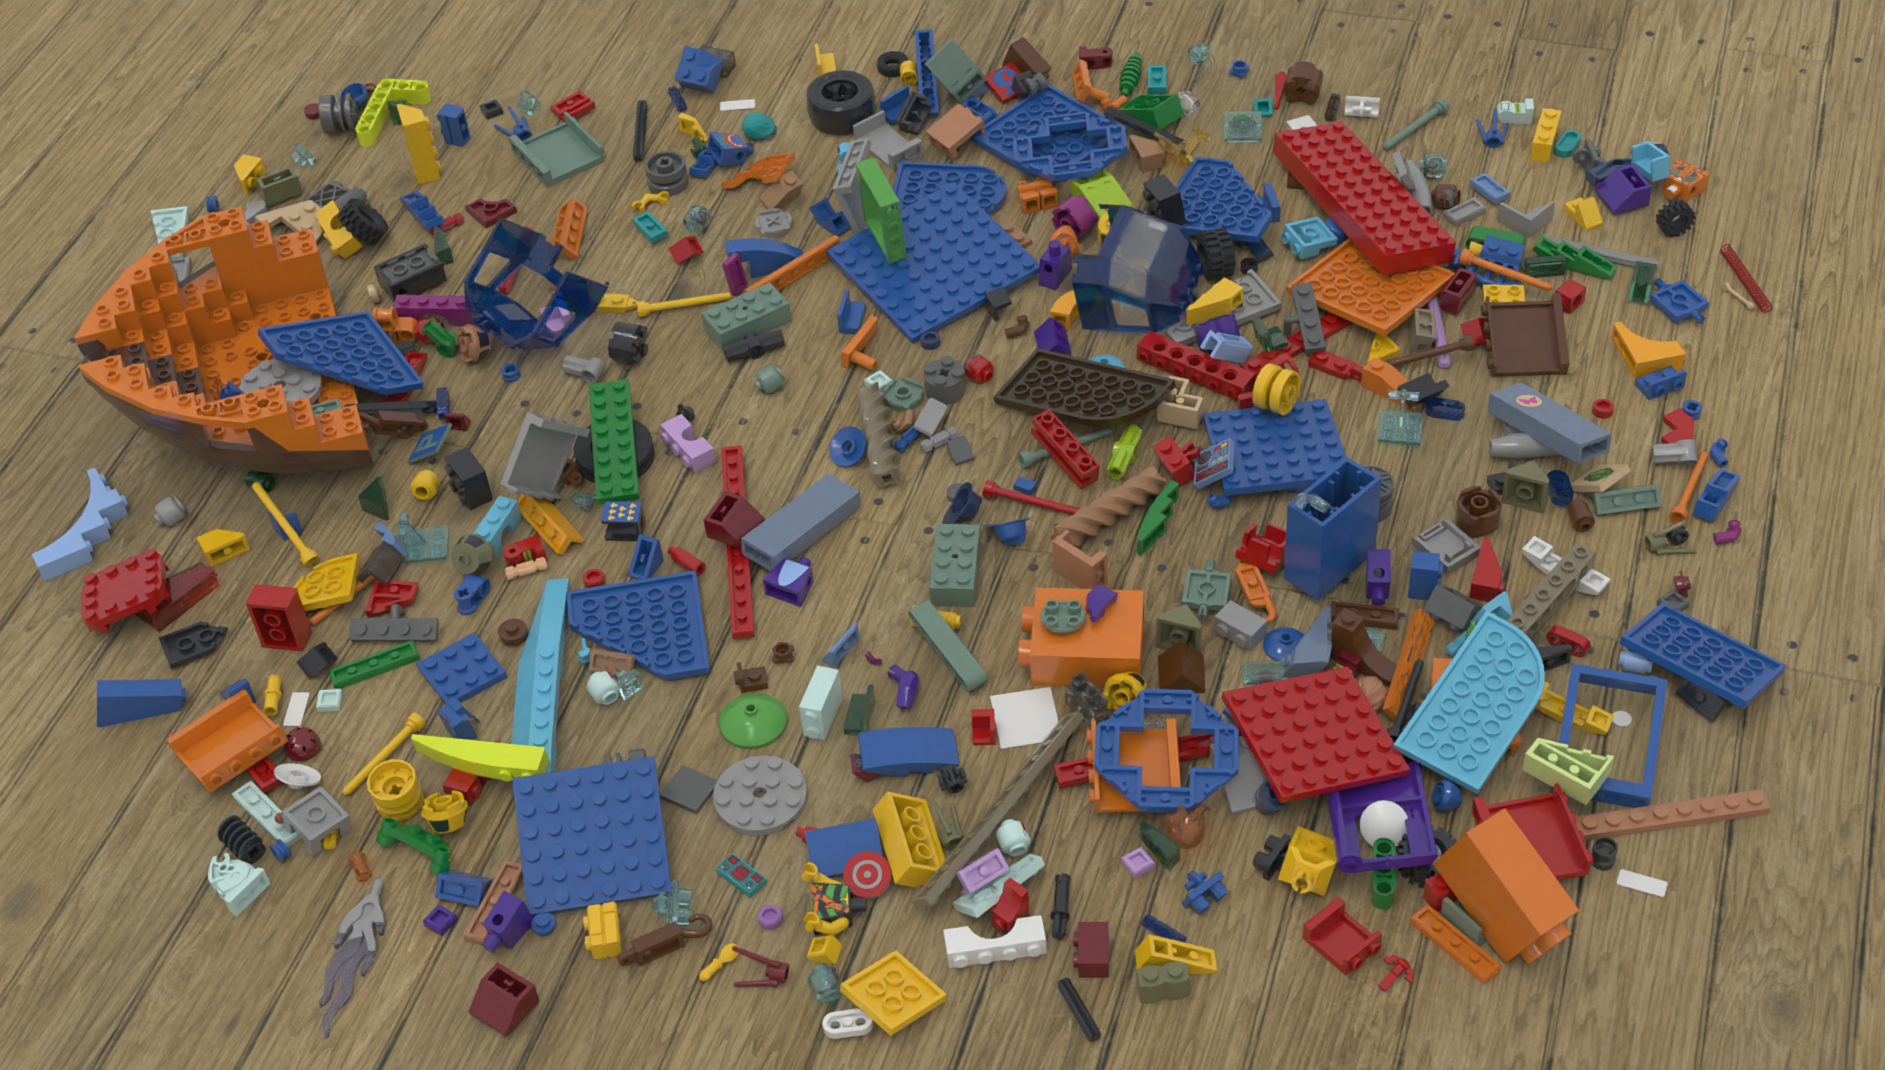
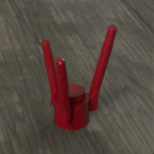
M735 946L732 947V951L767 964L765 976L770 979L734 982L735 987H778L779 982H786L789 974V964L773 961Z

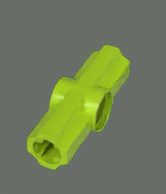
M1130 424V426L1125 427L1120 440L1114 443L1112 458L1107 467V475L1113 480L1124 478L1130 463L1135 462L1138 445L1143 436V430L1138 425Z

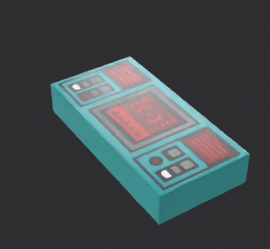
M734 853L716 867V872L749 898L767 884V880L763 875Z

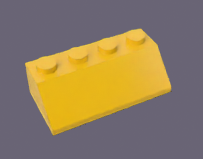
M397 104L418 184L439 180V172L442 169L439 160H435V157H438L436 146L431 144L434 142L432 131L428 132V128L431 127L428 116L424 117L421 109Z
M887 791L873 808V812L894 882L898 885L914 888L925 885L945 861L927 801Z

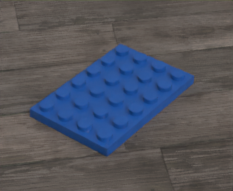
M1661 603L1623 634L1619 642L1620 645L1626 647L1629 651L1642 655L1650 662L1665 667L1671 673L1678 674L1688 679L1692 684L1699 685L1709 690L1713 695L1720 696L1730 701L1734 706L1743 709L1780 677L1786 668L1785 664L1665 603Z

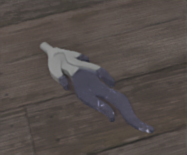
M380 879L374 881L370 894H366L365 898L345 916L337 938L333 942L334 949L339 950L334 954L327 966L324 993L318 1002L320 1007H324L331 1000L338 976H340V986L334 1000L323 1015L322 1030L325 1038L329 1037L332 1019L352 997L354 978L359 964L364 959L360 972L362 977H365L375 960L377 944L374 926L377 927L379 936L384 935L385 918L381 910V900L379 897L384 882ZM352 931V934L350 935V937H349L348 940L346 941V939H347L349 933Z

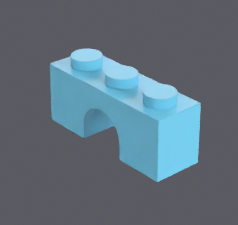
M498 496L473 533L480 534V537L484 538L487 542H491L495 558L503 547L501 543L503 530L513 532L522 519L518 500Z

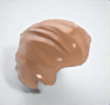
M1375 676L1361 677L1356 680L1376 714L1380 712L1388 693L1383 682Z

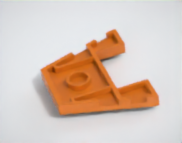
M793 152L766 156L748 166V171L738 172L734 174L735 179H726L721 184L723 189L736 188L746 179L750 178L762 179L763 184L776 182L796 160Z

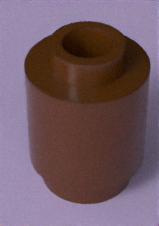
M1581 499L1573 500L1568 504L1567 514L1574 529L1579 532L1590 530L1595 524V519L1588 504Z

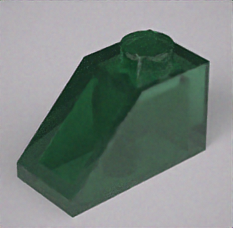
M1636 260L1627 298L1628 301L1648 304L1657 272V264Z

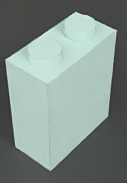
M822 666L816 667L799 705L803 736L812 739H826L843 700L839 670Z

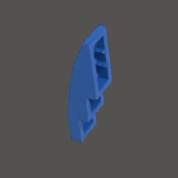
M415 191L400 197L401 202L410 214L427 230L445 223L443 216L437 213L435 206L430 204L427 196Z

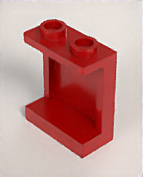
M1337 897L1303 924L1302 939L1344 975H1347L1352 970L1359 969L1364 960L1369 956H1375L1382 947V934L1379 931L1374 934L1370 933L1345 912L1346 902Z

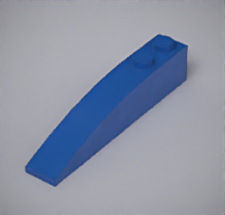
M933 29L915 30L919 94L927 96V102L933 105L928 115H939L936 77L925 65L934 55Z

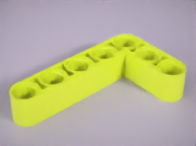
M402 79L381 80L355 128L360 146L369 147L376 142L395 103L416 105L429 103L431 95L427 82Z

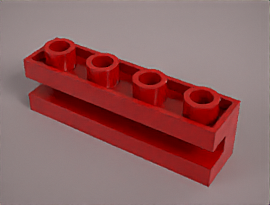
M1050 409L1033 417L1032 424L1034 427L1031 428V434L1081 490L1098 481L1100 465Z

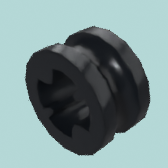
M1244 258L1241 260L1240 270L1242 274L1247 275V271L1251 268L1257 273L1258 261L1256 259Z
M1683 525L1666 533V536L1670 543L1676 546L1683 544L1688 539L1689 533Z

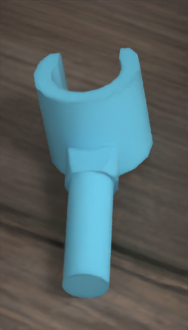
M586 638L581 639L582 650L577 652L581 664L590 661V649L587 647Z

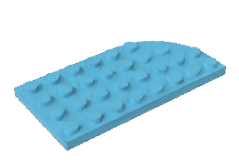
M1486 611L1400 734L1393 748L1478 794L1540 700L1545 673L1542 658L1534 643L1519 628Z

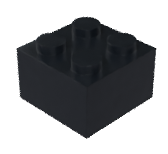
M1164 174L1143 183L1145 190L1143 191V196L1148 205L1146 212L1150 218L1152 217L1154 221L1164 226L1165 232L1186 224L1181 193Z
M468 447L445 457L447 466L444 469L451 479L448 481L449 486L453 492H457L462 505L466 504L471 511L493 500L486 471Z

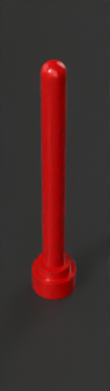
M986 480L983 487L982 495L987 498L1000 496L1074 515L1080 510L1078 507L999 488L996 482Z

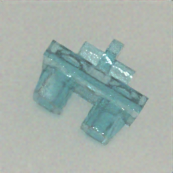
M672 880L671 892L668 893V897L665 892H660L659 896L653 898V910L657 911L660 916H664L667 912V924L676 921L677 924L689 925L688 919L691 917V909L681 908L679 904H690L691 889L680 888L679 881Z

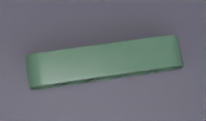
M928 599L908 611L913 623L967 692H971L988 681L982 667Z

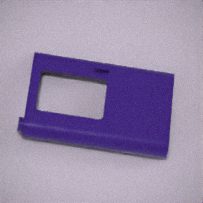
M1412 759L1411 762L1407 763L1410 768L1408 776L1326 793L1337 864L1342 872L1358 873L1420 866L1435 861L1437 851L1420 767L1417 761ZM1391 801L1398 804L1408 817L1405 819V826L1411 854L1362 859L1355 820L1361 818L1364 810L1372 803Z

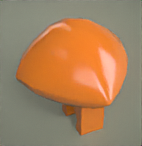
M1070 226L1058 228L1049 239V242L1058 240L1060 245L1069 247L1071 257L1080 253L1077 237Z

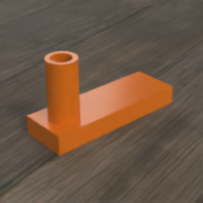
M1079 59L1072 73L1077 100L1084 103L1086 98L1089 97L1101 102L1102 99L1108 98V92L1091 86L1087 64Z
M871 315L842 351L841 366L848 369L854 362L871 371L875 369L877 360L861 353V351L876 334L878 317Z

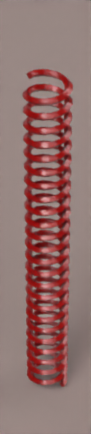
M1730 244L1723 245L1720 249L1721 254L1731 266L1736 276H1738L1761 312L1771 311L1773 305L1767 300L1766 295H1764V292H1762Z

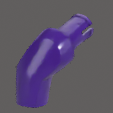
M896 664L892 665L889 669L895 673L893 674L888 671L887 675L889 678L899 682L896 707L912 709L919 688V676L915 671H905Z

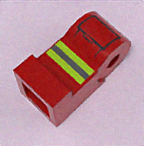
M539 534L510 544L503 550L508 567L513 566L514 568L517 564L531 560L534 562L541 557H544L546 562H548Z

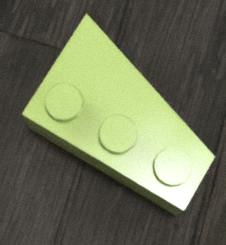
M1537 738L1525 754L1523 771L1552 787L1558 783L1562 792L1587 805L1610 775L1615 756L1607 755L1603 757L1591 754V750L1584 749L1579 751L1568 748L1566 744Z

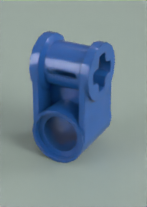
M968 97L964 100V108H969L973 115L981 117L985 124L997 117L995 109L978 98Z
M471 574L465 576L462 583L454 591V598L458 601L457 609L460 614L469 615L476 611L482 600L489 594L491 588L489 579Z

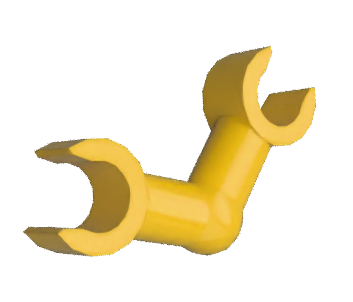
M663 191L659 194L646 193L640 201H635L632 204L633 212L639 208L640 214H643L645 206L650 201L667 205L668 199H670L669 192Z

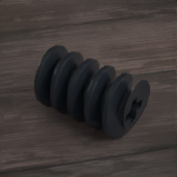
M232 815L226 818L219 826L217 831L218 839L240 861L253 864L264 855L266 847L263 845L262 838L257 836V833L252 831L239 816Z

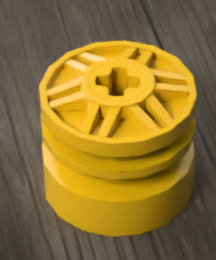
M398 759L387 760L375 766L370 772L367 779L368 791L382 818L389 817L400 822L410 819L419 812L423 806L424 793L415 770L408 762Z

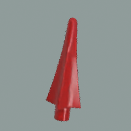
M1284 71L1275 74V109L1279 108L1284 92L1283 86L1286 78Z

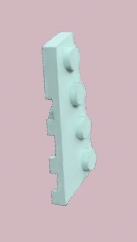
M188 206L150 210L158 244L188 225ZM183 253L171 255V258H183Z
M1029 854L1009 867L1010 870L971 894L958 898L952 902L956 911L978 918L998 902L1003 891L1004 882L1010 877L1017 883L1022 884L1029 877L1036 875L1038 870L1045 866L1042 857Z

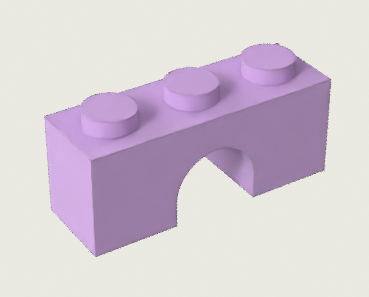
M682 414L660 424L662 442L671 447L673 454L681 458L686 468L689 467L694 473H697L716 463L714 448L704 437L697 440L694 439L692 425Z

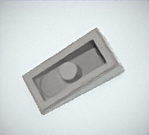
M929 398L913 428L932 437L943 419L948 406L934 398Z

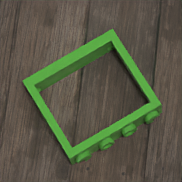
M874 157L855 163L864 221L889 264L907 258L900 202Z

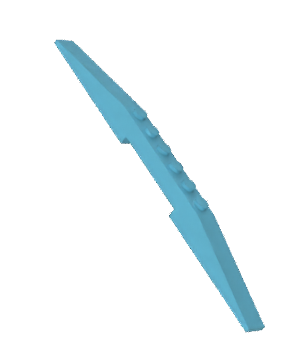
M569 578L547 580L518 663L511 744L545 747L549 758L546 773L555 772L556 730L560 680H562L568 607L566 592L569 591ZM511 781L514 794V784L513 781Z

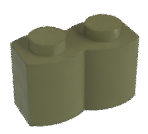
M1170 962L1162 967L1150 965L1136 971V985L1140 1003L1153 1004L1163 999L1179 1000L1187 997L1190 991V977L1186 963Z

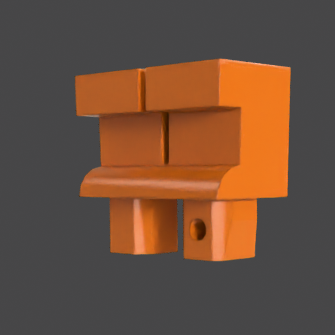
M1040 176L1035 179V182L1028 183L1025 180L1018 182V201L1024 214L1040 211V207L1042 210L1058 207V191L1055 187L1053 188L1051 180Z

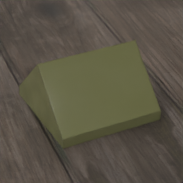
M1534 460L1506 470L1502 503L1544 514L1550 480Z
M1187 604L1157 616V648L1168 650L1182 641L1201 653L1202 625Z

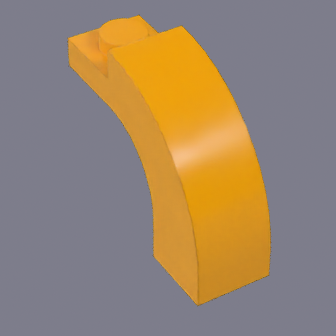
M1100 287L1075 289L1062 295L1054 303L1050 311V317L1063 324L1065 329L1070 330L1077 317L1086 313H1101L1118 317L1120 313V297L1103 294V288Z

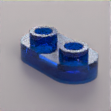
M1561 470L1550 471L1547 474V478L1550 480L1548 492L1551 501L1557 506L1566 507L1573 501L1574 497L1569 477Z

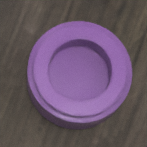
M767 905L761 908L758 912L759 925L766 930L778 928L783 921L780 908L774 905Z

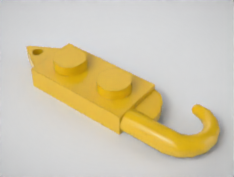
M604 293L572 294L564 299L568 311H574V308L568 304L575 301L582 302L584 309L588 310V312L624 314L629 310L637 308L638 302L630 298V295Z

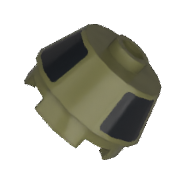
M466 534L457 541L451 554L454 567L463 574L481 575L487 572L491 567L492 559L495 558L491 542H487L484 538L480 537V534Z

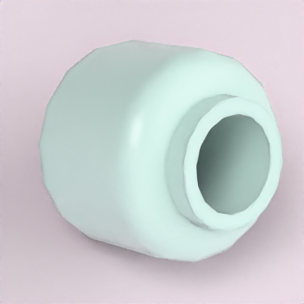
M606 671L593 673L586 686L588 693L597 704H612L617 700L620 692V685L613 675Z
M1008 819L1002 822L1001 827L996 832L1000 848L1005 854L1015 857L1024 854L1028 850L1031 839L1023 822Z

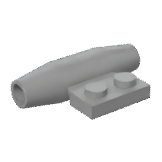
M1400 151L1393 153L1395 162L1392 164L1398 173L1396 174L1398 180L1431 215L1433 211L1432 198L1423 173L1414 161H1406Z
M1503 421V430L1506 436L1489 440V453L1491 457L1523 459L1559 454Z

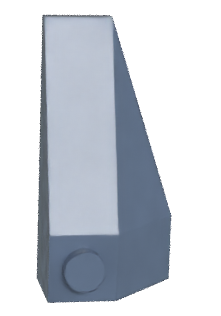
M1325 607L1291 653L1286 654L1282 662L1284 677L1293 678L1318 673L1328 664L1332 641L1328 640V637L1332 634L1331 630L1328 629L1331 624V607Z

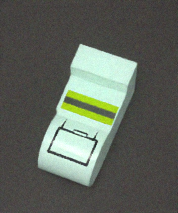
M1525 99V103H1511L1509 101L1499 103L1497 106L1498 120L1509 124H1532L1534 113L1533 99Z

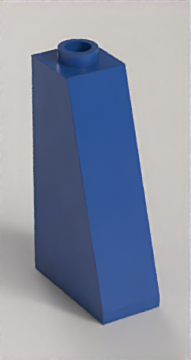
M181 679L97 680V727L181 711L182 701H186V688H182Z

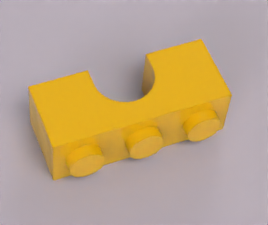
M1542 109L1532 142L1530 160L1544 163L1550 162L1554 140L1557 139L1562 111Z
M332 200L315 213L318 218L317 224L325 231L323 235L332 244L330 246L331 250L336 255L340 254L346 259L363 247L358 237L352 236V233L342 226V222L338 219V214L342 208Z

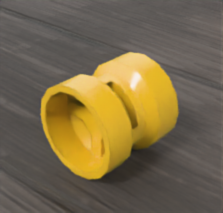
M905 61L900 65V81L906 86H912L918 81L917 65L913 61Z

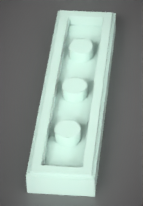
M249 781L232 793L233 798L276 842L278 839H281L289 848L303 838L294 828L293 833L290 834L284 827V823L279 824L275 822V815L282 811L252 781Z

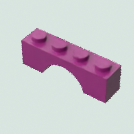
M397 295L393 304L398 317H411L417 321L424 315L435 314L448 319L454 326H464L466 324L474 325L477 316L473 296Z

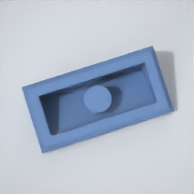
M854 623L821 659L822 662L832 667H835L860 639L857 623Z

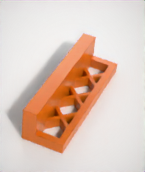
M574 197L559 208L548 256L552 261L562 253L572 261L578 256L588 207Z

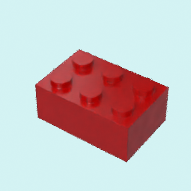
M255 584L246 602V606L261 646L263 648L303 652L312 634V630L297 588Z

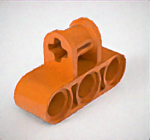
M374 307V319L394 344L407 340L414 342L416 338L414 329L418 325L416 319L398 317L395 307L390 309Z

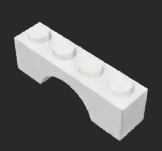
M1041 915L1018 918L1015 926L1008 934L996 939L979 937L968 926L943 930L949 968H963L968 965L989 964L995 961H1010L1021 957H1036L1041 954H1047L1046 937Z

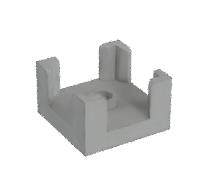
M321 786L282 811L284 827L290 834L293 833L294 828L304 838L305 849L312 857L322 850L321 839L339 828L341 837L351 832L348 813Z

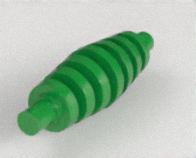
M1135 52L1128 58L1121 71L1119 90L1121 95L1126 97L1133 93L1141 77L1142 59L1139 52Z

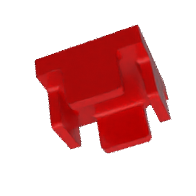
M1253 523L1244 531L1242 545L1236 550L1235 558L1275 573L1285 564L1286 529L1269 523L1266 526L1263 537L1256 534L1258 525Z

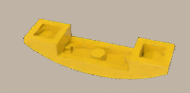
M1544 681L1542 694L1536 708L1562 723L1566 698L1548 690L1549 683ZM1575 703L1572 727L1590 733L1606 735L1614 715L1594 705L1589 710Z

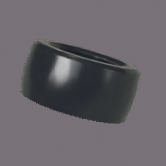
M847 70L828 72L814 79L807 89L806 98L809 118L812 125L824 133L834 135L854 133V124L875 114L876 106L873 85L866 76Z

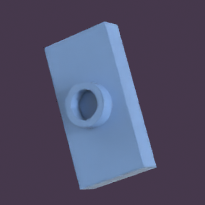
M1486 173L1470 180V186L1495 205L1510 198L1511 192Z

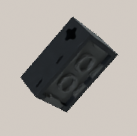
M426 243L374 266L378 284L393 302L397 295L420 294L447 281L443 263Z

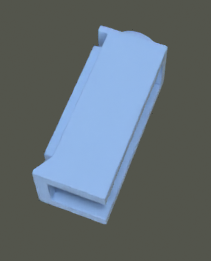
M1210 330L1200 347L1205 350H1213L1210 355L1212 358L1244 363L1254 346L1241 335L1234 336L1218 332L1215 334Z

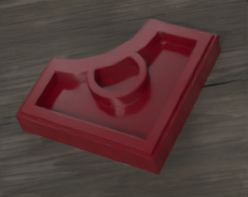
M480 198L465 206L466 212L485 229L517 213V208L507 199L491 202Z

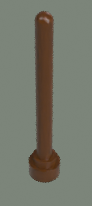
M1468 334L1458 339V342L1384 362L1397 367L1460 349L1466 352L1475 350L1471 334Z

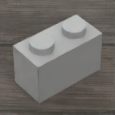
M1230 600L1215 615L1214 631L1220 636L1233 641L1238 646L1252 651L1267 635V620Z

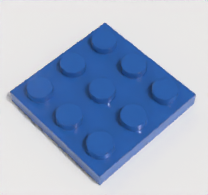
M475 633L416 663L419 672L445 705L454 697L462 703L507 678L504 668Z

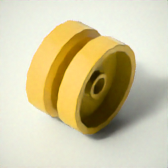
M1272 363L1266 364L1260 371L1254 385V406L1264 410L1270 409L1272 412L1283 416L1288 414L1299 395L1301 386L1300 374L1287 368L1283 370L1282 367Z

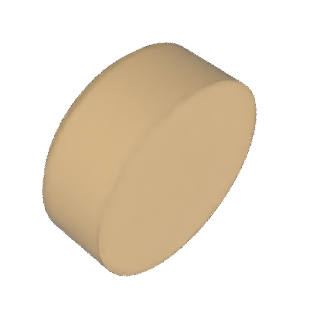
M374 284L368 285L366 289L374 304L380 302L381 300Z

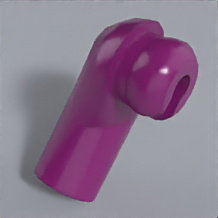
M1731 520L1728 522L1729 528L1725 532L1714 533V543L1735 541L1742 532L1740 521Z

